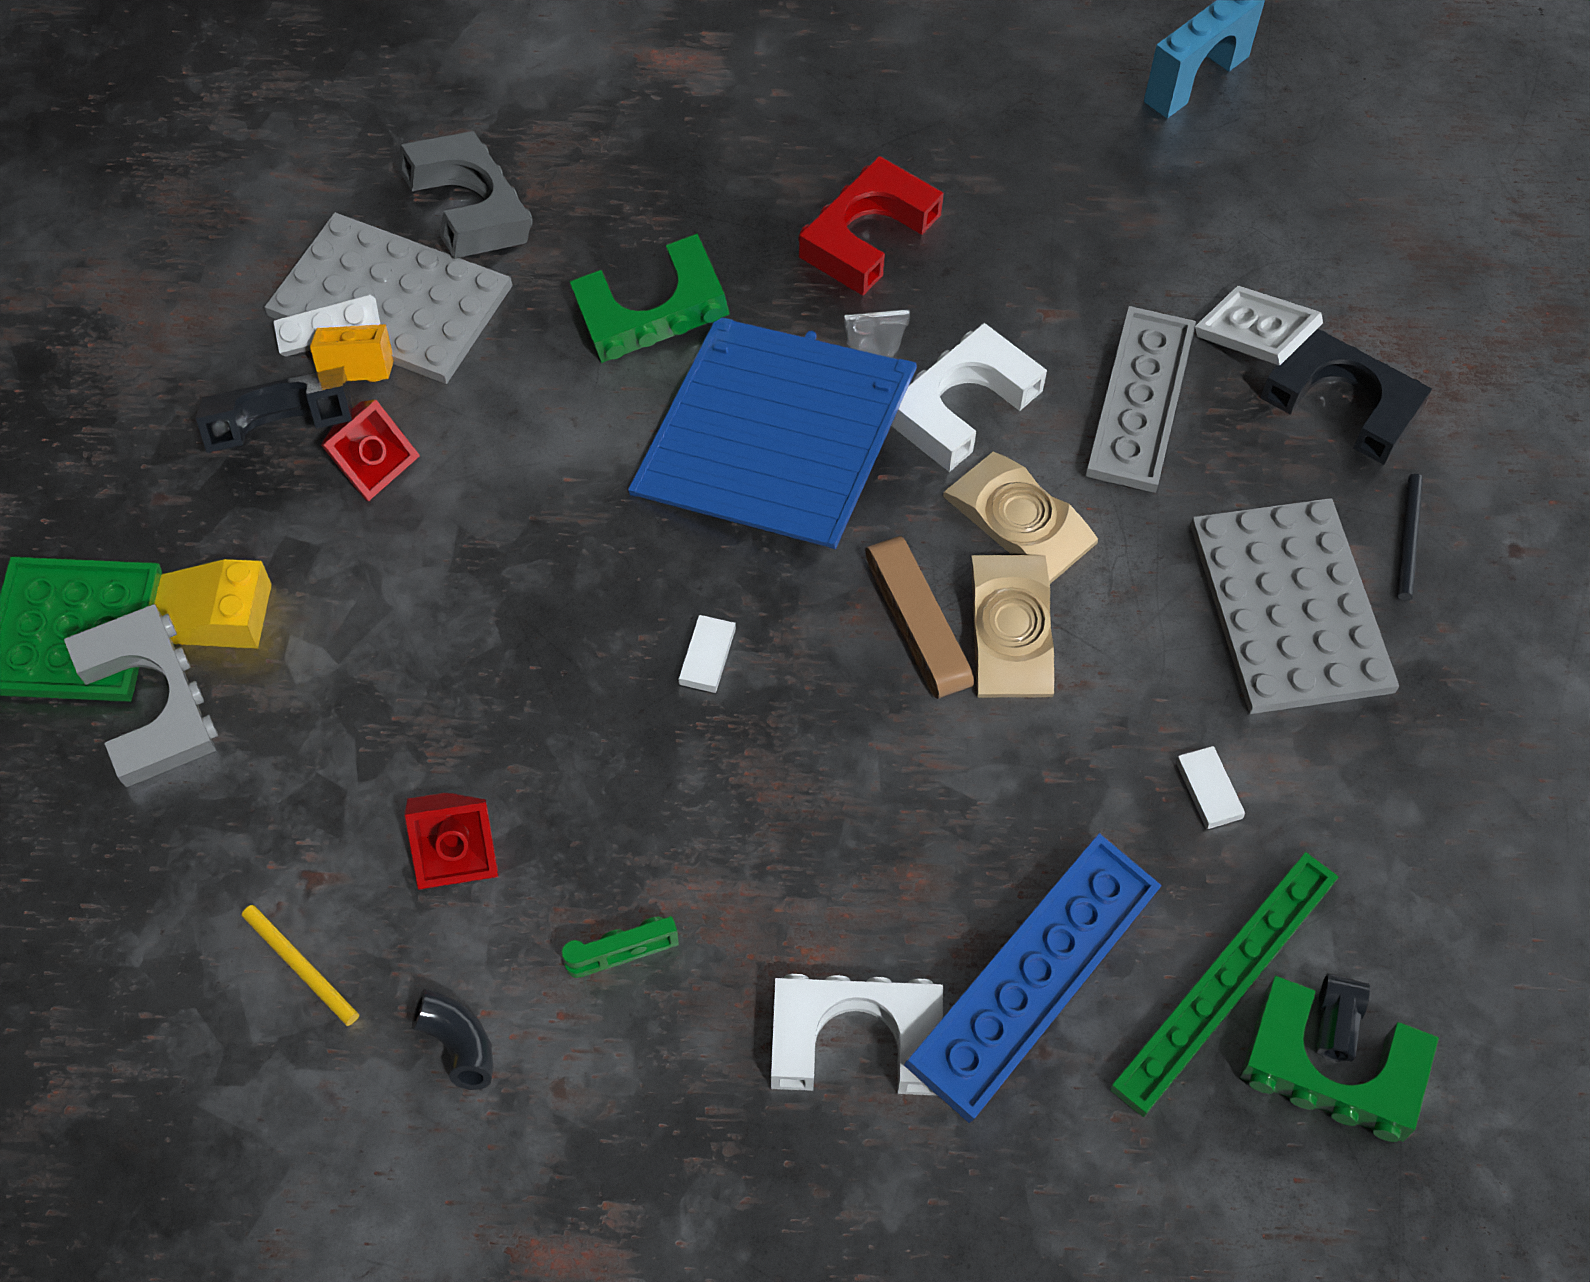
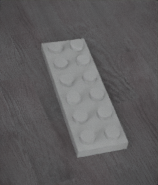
M1132 306L1128 307L1086 477L1156 493L1196 321Z

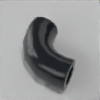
M423 989L415 1008L412 1030L429 1034L446 1046L451 1058L449 1078L453 1084L468 1090L486 1088L492 1081L494 1068L492 1043L480 1020L462 1003L441 993Z

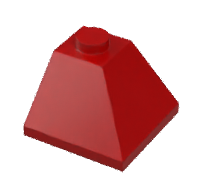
M376 399L361 401L352 408V421L333 425L321 444L366 501H370L420 456Z
M448 792L407 798L405 819L418 890L499 876L486 799Z

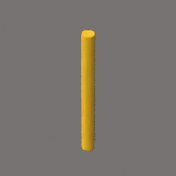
M255 905L248 906L242 912L241 916L346 1026L352 1025L358 1019L359 1013Z

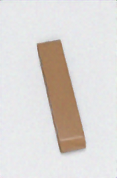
M897 536L866 547L865 555L870 571L933 696L936 699H940L973 687L974 680L971 668L905 539L902 536Z

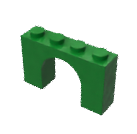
M698 233L666 245L678 285L673 296L657 308L646 311H634L618 304L611 294L602 270L570 281L601 363L611 359H618L624 354L643 347L652 346L661 340L674 335L684 334L690 329L715 322L722 317L730 315L724 291Z
M1275 975L1266 989L1239 1079L1249 1082V1085L1259 1092L1267 1094L1275 1092L1290 1098L1294 1105L1308 1110L1317 1108L1332 1114L1331 1117L1341 1124L1349 1126L1358 1124L1371 1129L1375 1136L1385 1141L1404 1142L1416 1129L1439 1037L1397 1022L1386 1035L1373 1080L1360 1085H1344L1334 1082L1323 1076L1312 1065L1304 1047V1030L1316 991Z

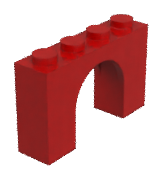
M879 156L870 166L866 165L861 170L859 177L851 185L847 184L831 204L825 205L819 216L811 224H807L802 228L798 237L799 258L864 296L883 276L885 253L855 236L847 226L861 216L880 214L894 218L923 235L941 216L944 193Z

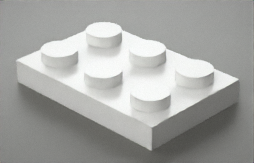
M1237 286L1195 328L1197 337L1281 365L1323 324L1322 314L1319 311Z

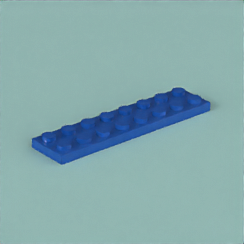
M1099 833L910 1056L904 1066L962 1118L971 1123L1162 885Z

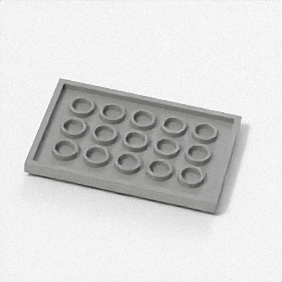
M335 212L265 305L267 316L278 320L372 295L376 298L380 324H386L394 360L393 364L447 384L511 289L512 281L511 277L460 258L454 259L450 254Z
M1332 498L1192 518L1190 524L1249 714L1396 693L1399 683Z

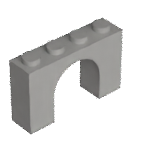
M155 604L64 639L76 672L86 685L134 667L154 669L168 679V702L162 713L153 722L104 742L117 777L125 787L217 751L212 741L213 738L218 737L215 725L210 715L202 716L198 704L205 702L197 682L189 683L184 672L191 668L183 648L175 649L171 637L177 635L169 614L162 616Z

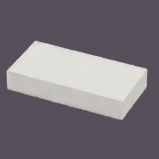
M699 615L681 670L679 685L713 693L717 692L736 630L734 622Z
M1214 746L1178 756L1176 764L1206 830L1243 819L1245 811Z

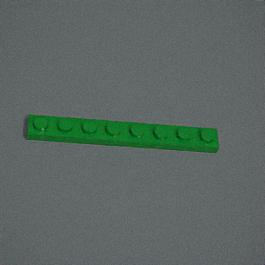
M1305 852L1114 1082L1110 1091L1144 1118L1335 884L1339 876Z

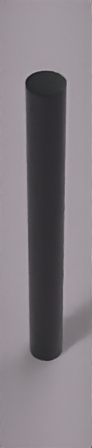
M1411 474L1408 477L1398 598L1403 601L1412 600L1414 594L1423 476L1420 474Z

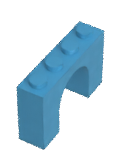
M1216 0L1156 45L1144 102L1168 119L1188 103L1195 75L1206 56L1227 71H1231L1247 59L1251 52L1265 0Z

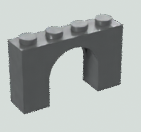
M474 131L401 144L398 170L412 192L444 185H458L476 191L485 199V201L478 204L443 211L440 237L454 259L527 243L529 230L533 224L531 213L523 206L515 188L509 185L503 176L501 167L495 164L489 155L487 146L481 143Z

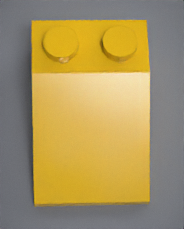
M223 559L162 574L154 604L162 616L169 614L177 632V635L171 637L173 644L258 649L272 584L262 561Z

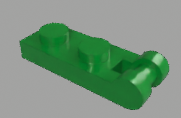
M672 916L664 919L662 917H652L643 921L639 927L627 931L621 929L609 931L603 934L600 940L583 944L577 940L569 941L562 950L566 971L571 977L581 978L678 946L677 928Z

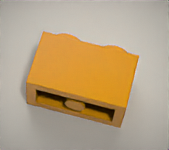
M386 324L317 328L310 345L317 372L344 366L347 381L367 380L369 382H377L382 379H389L394 360Z

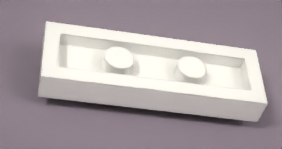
M372 295L274 320L279 354L285 357L311 350L310 345L317 328L380 324L376 298Z

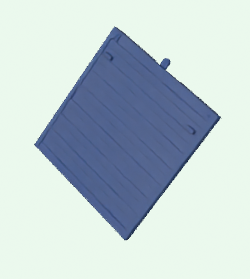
M722 317L715 321L709 330L628 489L629 494L836 550L917 369L916 362L894 359L817 341L814 331H808L805 337H800Z

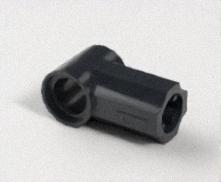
M1329 973L1325 975L1318 1002V1008L1322 1010L1316 1052L1321 1054L1324 1059L1335 1062H1352L1356 1058L1360 1021L1366 1013L1369 1002V983Z

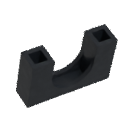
M1316 329L1281 365H1276L1267 378L1260 398L1291 415L1309 389L1318 383L1342 381L1357 387L1370 400L1373 413L1362 427L1353 449L1385 465L1423 410L1432 388L1365 354L1356 347L1350 346L1329 335L1327 332Z
M343 366L203 397L196 420L206 453L241 446L244 443L245 435L249 431L280 419L312 416L316 429L352 421L353 400Z

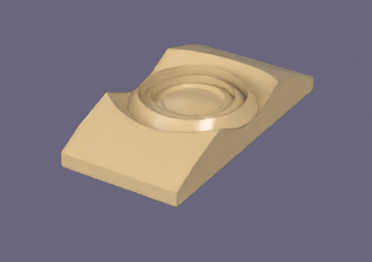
M996 452L989 454L943 493V497L1011 555H1046L1050 584L1098 543L1097 536L1069 503L1052 497L1038 485L1024 466Z
M972 555L971 574L977 698L1053 697L1054 644L1050 621V582L1046 555Z

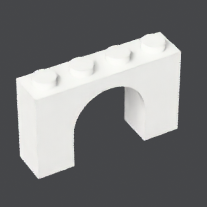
M984 323L974 332L969 331L961 339L960 344L954 349L943 352L936 364L927 371L922 370L917 374L909 385L891 426L950 472L973 452L976 430L951 412L943 404L940 396L952 386L963 383H975L990 388L1021 411L1043 392L1047 370Z
M788 974L784 978H775L771 1089L813 1091L815 1042L820 1030L830 1019L839 1014L860 1011L881 1019L890 1028L896 1039L898 1047L897 1094L936 1095L909 1071L904 1064L943 1018V985L933 984L932 981L927 979H913L908 983H891L890 979L884 977L869 978L867 982L850 981L848 977L840 975L829 976L825 980L809 979L806 975Z

